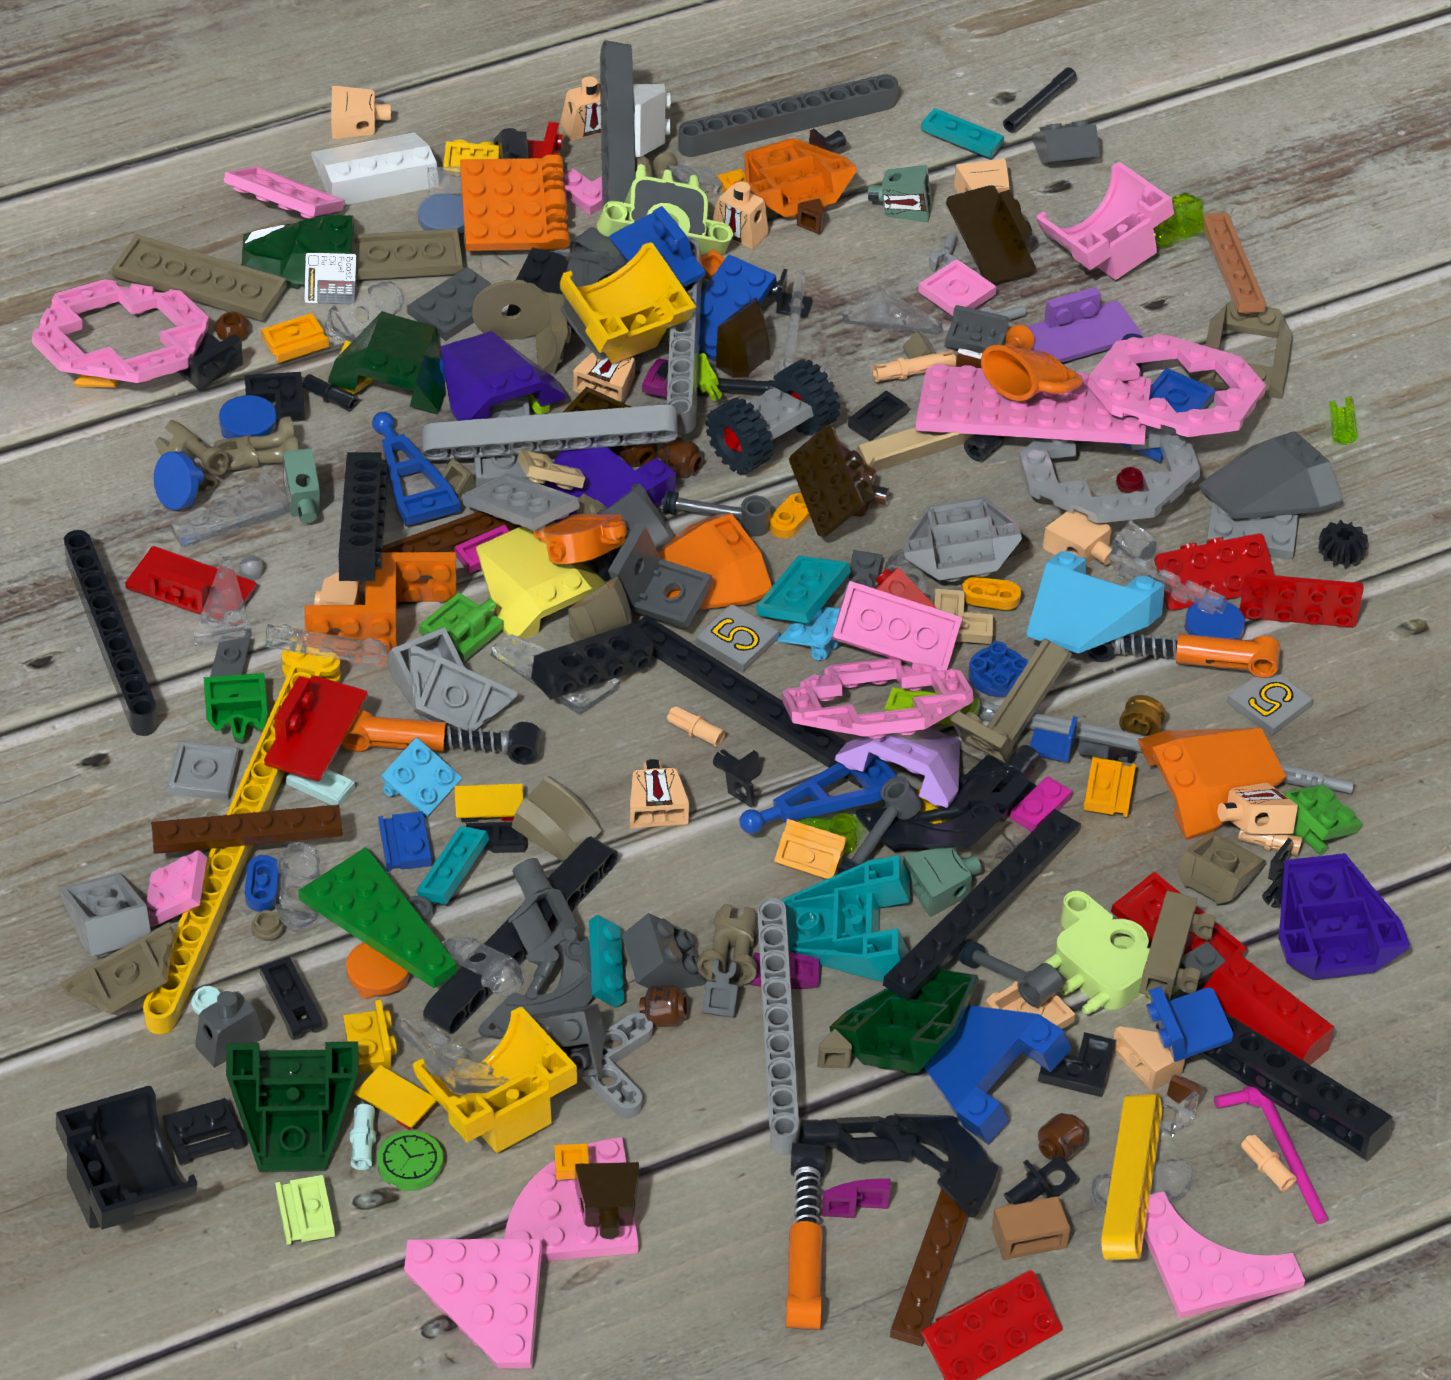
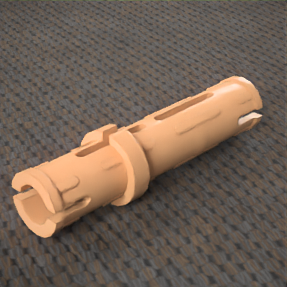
M952 350L910 359L900 357L889 363L872 365V376L876 383L896 378L904 380L907 379V376L925 373L926 368L932 367L934 364L955 367L956 357Z

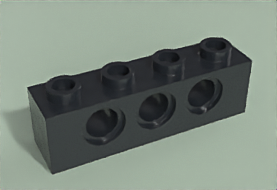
M635 623L534 655L531 679L551 700L650 667L654 643Z

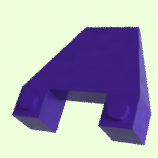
M615 446L563 450L556 458L554 464L580 469L585 476L583 488L563 489L558 487L555 482L546 481L545 484L541 485L578 498L585 494L594 500L600 501L604 506L610 507L632 490V485L640 483L656 508L662 506V498H664L666 490L670 491V494L672 491L673 494L675 492L676 472L657 457L634 470L614 454L616 452ZM577 510L569 513V516L577 514ZM559 519V520H554V521H555V523H557V522H560V521H562V520H564V519Z

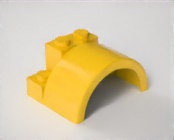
M652 242L642 245L638 253L626 265L599 282L576 287L571 280L573 275L571 271L563 273L560 280V289L585 325L586 334L599 353L604 352L612 364L656 348L667 328L690 320L696 309V305Z
M518 1007L511 1011L509 1026L504 1037L492 1053L473 1068L457 1075L442 1077L430 1073L426 1068L423 1058L413 1063L416 1077L448 1113L449 1123L468 1143L482 1136L496 1153L552 1124L550 1098L577 1084V1067L574 1062L523 1007Z

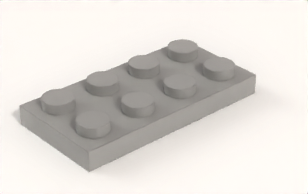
M518 397L491 405L489 418L530 415L529 397ZM519 454L475 457L476 487L506 473L529 480V477L526 476L517 460Z
M509 473L462 494L464 505L493 515L496 518L510 521L513 524L524 526L532 531L544 529L546 524L554 520L564 519L569 516V513L580 508L578 497Z

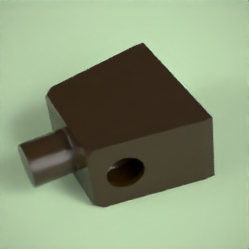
M639 1162L575 1164V1189L584 1224L588 1227H599L602 1238L614 1239L620 1234V1226H629L633 1223L638 1191Z

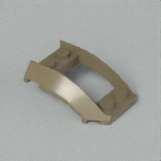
M1230 301L1210 319L1205 346L1219 350L1222 330L1277 338L1273 367L1247 364L1266 384L1264 396L1282 399L1292 339L1290 327L1280 309L1265 307L1264 312H1254L1252 314L1237 313L1233 301ZM1215 369L1201 371L1200 383L1213 388L1225 390L1230 388Z

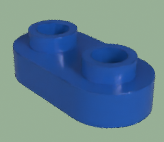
M259 855L252 858L248 863L245 901L247 906L254 911L269 910L277 902L279 864L275 858L268 855Z

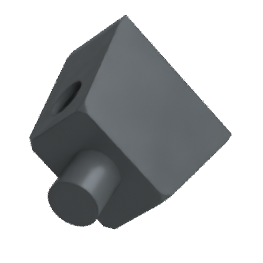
M221 992L217 997V1002L205 1008L199 1014L195 1043L196 1049L215 1068L226 1061V1044L257 1043L264 1039L265 1034L257 1011L240 992Z

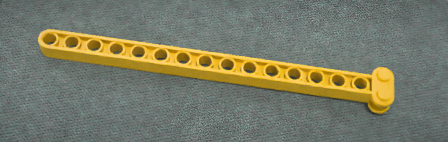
M292 644L284 648L281 660L283 663L282 673L286 680L226 815L269 811L285 774V771L264 764V758L275 741L274 718L298 676L310 679L312 675L340 682V658L335 652L302 644ZM254 845L211 849L206 860L200 905L184 912L175 930L176 935L168 980L154 991L149 992L144 1001V1021L146 1028L150 1032L166 1034L177 1025Z

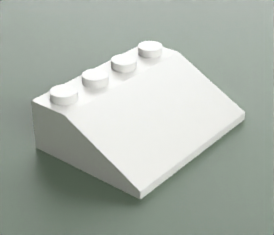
M415 132L311 152V157L326 193L344 199V205L437 187V162L430 146Z

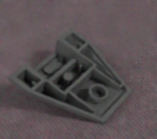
M1296 431L1250 446L1199 484V489L1233 519L1320 512L1341 505L1343 501L1330 461Z

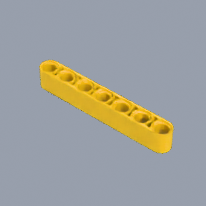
M1158 1093L1126 1095L1124 1097L1101 1238L1102 1253L1106 1261L1139 1259L1141 1257L1162 1120V1105Z

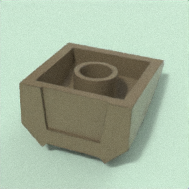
M617 576L568 608L570 636L575 642L632 624L630 606L623 586Z
M546 776L523 799L512 823L513 829L561 861H565L586 838L590 836L595 838L601 832L599 823L585 805L551 776Z
M1211 831L1185 850L1178 873L1184 887L1189 886L1214 900L1217 905L1231 901L1257 874L1265 863V859Z

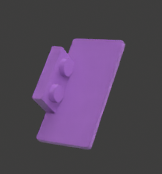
M1097 287L1047 300L1044 321L1026 326L1034 335L1035 343L1031 350L1047 352L1055 356L1061 363L1110 349L1116 341L1122 340L1126 334L1135 333L1142 336V333L1119 301L1099 305L1101 293Z

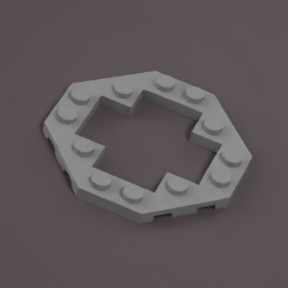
M1147 425L1145 445L1130 444L1131 449L1139 450L1160 447L1169 472L1158 471L1143 474L1145 492L1135 491L1126 494H1106L1092 497L1087 480H1072L1058 483L1051 462L1052 458L1076 456L1074 440L1036 438L1019 453L1020 466L1030 496L1039 500L1042 497L1051 499L1054 506L1074 513L1076 510L1087 514V519L1095 523L1156 517L1162 511V506L1166 502L1172 503L1184 492V487L1189 482L1194 483L1200 478V466L1189 437L1178 435L1176 430L1162 425L1161 429Z

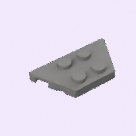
M412 644L408 651L413 711L433 721L447 722V726L449 725L450 729L457 730V727L460 726L461 730H468L469 727H471L472 731L478 730L511 703L519 693Z

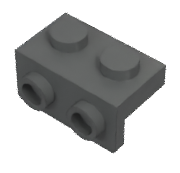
M956 305L953 311V320L945 339V347L957 350L963 348L983 353L991 345H1004L1009 318L999 314Z

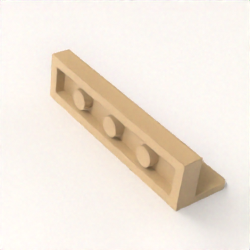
M916 427L861 444L857 447L856 451L863 458V465L879 471L964 444L973 434H963L955 431L951 433L916 431Z

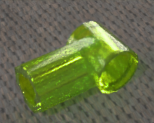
M840 813L831 819L808 817L797 820V822L847 837L843 854L852 853L857 848V820L851 814Z

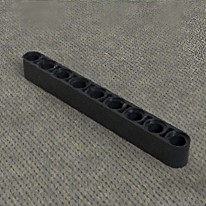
M83 530L70 531L64 537L66 563L129 726L136 735L148 736L153 734L158 727L156 702L90 535Z
M590 836L548 877L552 888L561 890L571 912L613 869L618 859V851ZM544 898L536 903L551 932H553L559 923L547 899ZM507 919L463 964L457 973L431 997L423 1011L424 1019L449 1034L455 1033L527 959L526 955L528 953L512 922L509 923Z

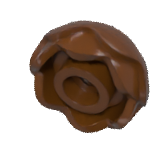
M227 312L218 318L214 331L217 332L218 338L221 340L233 334L242 340L247 337L250 325L243 315L237 312Z

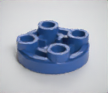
M243 395L227 401L220 409L219 424L221 434L226 439L249 434L251 436L270 435L277 424L275 407L268 400L259 396Z
M183 451L166 452L158 459L155 465L154 488L160 502L171 510L192 508L194 505L198 484H201L203 481V472L201 468L195 467L191 458Z
M1213 598L1204 599L1194 603L1187 611L1185 630L1188 635L1240 640L1243 637L1245 618L1240 609L1228 601Z
M993 642L988 648L978 651L971 658L968 670L969 680L978 691L986 695L1006 697L1028 664V660L1016 651L1007 648L1003 642Z

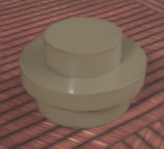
M264 910L257 913L252 920L251 930L258 939L272 940L282 933L283 922L274 911Z

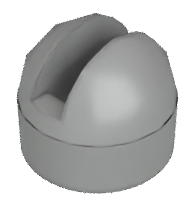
M247 555L241 560V577L255 581L263 576V563L259 557Z

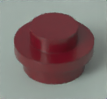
M1126 467L1117 475L1116 485L1121 491L1126 493L1141 491L1144 488L1143 474L1137 468Z

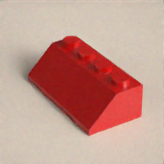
M1238 952L1220 965L1203 989L1212 988L1215 991L1224 1012L1309 1065L1329 1050L1334 1026Z

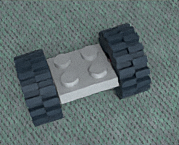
M801 359L774 375L773 389L767 390L761 396L747 403L743 398H733L710 411L707 415L708 419L705 421V425L709 427L706 433L707 436L711 437L709 442L711 446L716 448L715 454L717 457L721 456L722 463L725 465L729 464V469L733 472L737 470V474H747L771 459L774 453L772 450L774 442L772 440L794 427H796L799 433L803 431L804 435H812L826 425L835 422L840 415L838 411L840 403L836 401L839 396L832 389L835 387L833 382L827 380V373L825 371L821 372L820 366L818 364L813 365L811 360L805 361V359Z

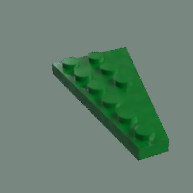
M367 847L298 890V898L301 902L432 988H436L457 973V963Z

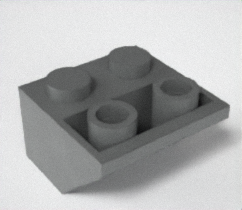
M1087 120L1066 124L1065 128H1062V123L1049 124L1039 127L1040 132L1032 134V140L1042 164L1092 159L1100 156L1096 124L1088 125Z
M648 913L622 934L637 984L646 988L658 985H675L680 989L701 986L706 983V979L698 972L697 962L699 957L694 945L695 939L688 930L681 929L666 919H660Z
M598 1004L539 1013L532 1017L574 1062L577 1067V1078L600 1074L605 1033Z

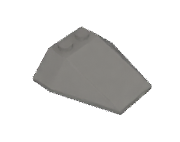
M986 497L927 506L903 541L905 559L937 580L953 582L960 580L963 576L974 575L976 577H983L997 571L1022 540L1019 523Z

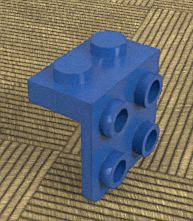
M1161 986L1149 990L1151 1003L1146 1005L1152 1023H1158L1160 1042L1164 1049L1169 1048L1174 1062L1233 1041V1031L1212 988H1205L1171 1001H1167Z

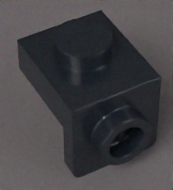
M507 128L500 131L494 138V144L499 145L500 159L529 158L526 132Z

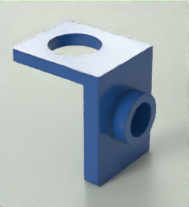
M1073 716L1068 735L1035 728L1030 747H1033L1041 757L1069 762L1078 717Z

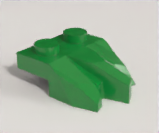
M264 673L203 677L206 718L216 731L231 726L235 742L242 743L246 726L255 727L257 731L264 730L268 714Z

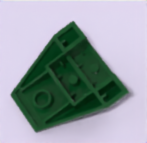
M381 311L335 359L328 383L332 382L334 385L355 390L359 377L364 376L412 390L410 407L437 414L444 394V387L439 365L440 356L436 327Z
M940 970L909 1001L886 988L847 1010L829 1027L830 1032L836 1029L851 1043V1053L864 1065L876 1066L880 1069L900 1070L906 1073H918L956 1033L979 981L978 975Z
M358 1041L325 1042V1050L261 1051L259 1043L226 1044V1077L259 1172L326 1171L359 1075Z

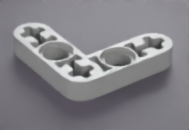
M644 1013L630 1014L604 1030V1044L609 1040H617L622 1045L617 1049H609L604 1045L600 1074L581 1077L618 1116L623 1118H633L641 1112L642 1093L614 1063L651 1040L653 1022L648 1021ZM604 1076H610L616 1082L606 1086L602 1085L599 1079Z

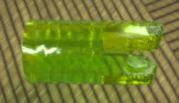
M1351 396L1345 397L1346 407L1338 408L1335 400L1329 401L1332 439L1341 445L1353 443L1357 438L1354 398Z

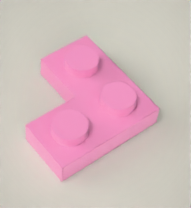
M575 169L564 174L561 181L565 185L564 191L566 192L567 199L589 215L602 208V176L591 182Z

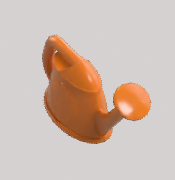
M1024 325L1012 326L1007 331L1006 344L991 345L983 351L981 356V367L985 378L999 394L1010 400L1025 401L1041 392L1064 394L1078 389L1083 384L1082 376L1062 365L1055 356L1044 351L1031 350L1035 343L1034 335Z

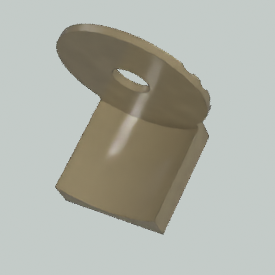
M504 280L489 285L476 296L472 305V317L480 331L483 333L492 331L503 340L535 336L538 365L548 373L555 374L558 363L563 362L565 342L569 343L571 338V326H567L568 321L561 312V307L564 305L563 294L544 292L535 284L522 280ZM514 304L519 306L521 310L517 315L507 316L502 313V309L507 305Z

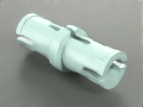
M368 1104L357 1105V1108H354V1128L350 1132V1142L352 1143L351 1166L357 1170L369 1169V1166H372V1146L376 1142V1132L373 1130L375 1109Z

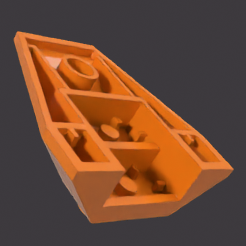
M795 138L744 152L746 182L750 185V193L762 198L765 201V206L785 218L797 217L798 204L801 202L820 198L823 209L827 205L836 203L857 172L856 166L847 157Z
M1262 728L1165 730L1138 739L1139 747L1149 767L1157 764L1176 803L1174 818L1185 840L1215 831L1228 822H1222L1219 819L1217 810L1220 803H1227L1229 791L1232 788L1260 783H1269L1275 788L1286 780V774Z

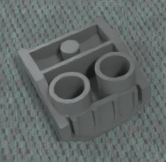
M640 483L632 485V490L610 507L597 512V514H621L622 521L626 523L628 533L625 539H627L635 523L646 526L657 551L672 540L673 531L668 529L660 512ZM623 545L617 547L616 550L619 552Z

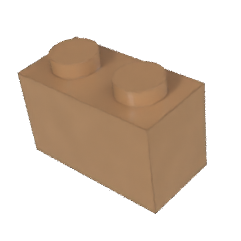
M1058 1196L1047 1199L1037 1198L1031 1202L1016 1205L1006 1204L1000 1208H995L992 1221V1231L1003 1260L1067 1248L1070 1227Z

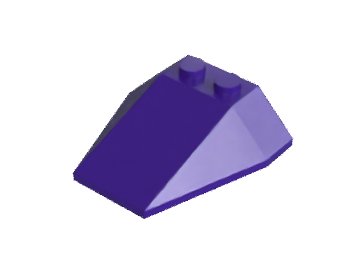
M492 331L441 346L450 408L457 421L488 419L491 405L531 393L540 407L566 399L565 392L551 374Z
M1346 853L1285 860L1278 939L1287 964L1313 980L1376 972L1409 949L1410 943L1402 921Z

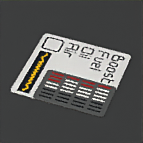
M307 253L305 302L354 304L356 255Z

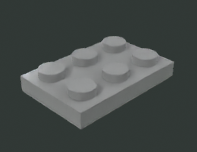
M1212 500L1207 541L1218 537H1224V540L1260 533L1265 537L1270 557L1292 560L1298 514L1233 519Z

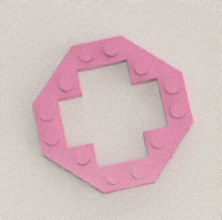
M104 279L55 293L52 298L51 307L46 309L40 319L39 328H35L32 334V344L59 371L134 383L147 382L153 378L174 374L189 367L190 359L194 357L209 328V316L182 291L169 289V291L164 293L154 292V287L133 283L130 288L121 287L116 284V281ZM119 302L132 315L158 308L177 326L160 331V342L166 346L165 348L125 360L111 347L84 354L66 335L83 329L82 319L78 316L82 312L103 308Z
M1162 334L1145 338L1131 337L1128 340L1116 341L1091 372L1088 379V387L1111 415L1121 418L1132 415L1139 418L1138 423L1161 429L1162 425L1172 427L1176 430V434L1185 437L1239 431L1243 425V420L1245 417L1248 418L1256 407V402L1258 399H1262L1266 389V384L1241 356ZM1178 359L1189 373L1215 369L1230 388L1215 392L1214 402L1217 406L1214 408L1191 409L1186 412L1176 413L1165 398L1138 401L1122 381L1139 379L1140 368L1136 363Z
M893 658L830 665L824 669L825 674L819 677V675L814 674L800 681V687H789L782 691L783 704L792 723L858 736H868L873 739L883 738L886 734L899 733L901 735L914 734L916 730H924L973 702V690L961 670L936 671V666L916 662L912 664V667L901 666V660ZM892 679H897L902 689L918 691L923 689L924 686L932 685L937 695L913 697V708L867 714H857L852 704L822 708L819 701L833 700L835 696H843L842 687L853 688L857 687L859 683L866 682L885 684Z

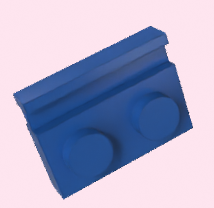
M423 811L392 815V818L383 819V816H378L387 871H391V868L396 867L404 870L432 866Z

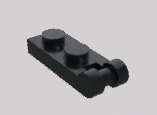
M290 957L259 966L260 976L286 1025L290 1038L293 1040L301 1037L303 1032L309 1030L312 1032L322 1030L321 1017ZM305 1014V1019L297 1021L296 1016Z

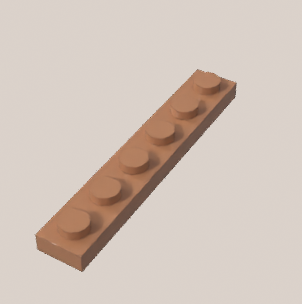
M1202 213L1200 223L1237 313L1252 314L1254 312H1264L1266 306L1265 299L1229 214Z

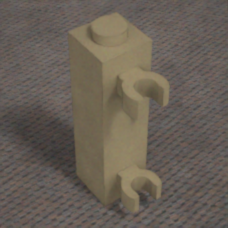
M1171 891L1166 892L1144 967L1139 993L1149 995V990L1161 986L1166 999L1170 1001L1174 986L1189 994L1196 992L1201 971L1195 968L1181 969L1179 968L1189 932H1194L1203 939H1211L1216 919L1214 915L1208 913L1194 914L1198 898Z

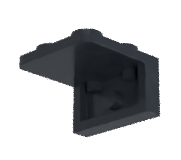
M206 333L194 357L190 359L189 367L177 372L200 390L243 365L242 340L233 334L220 342L210 333Z

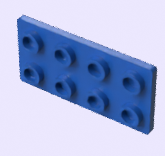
M663 206L609 236L612 244L627 262L638 253L642 245L652 242L683 287L706 275L704 268L692 254L687 235Z

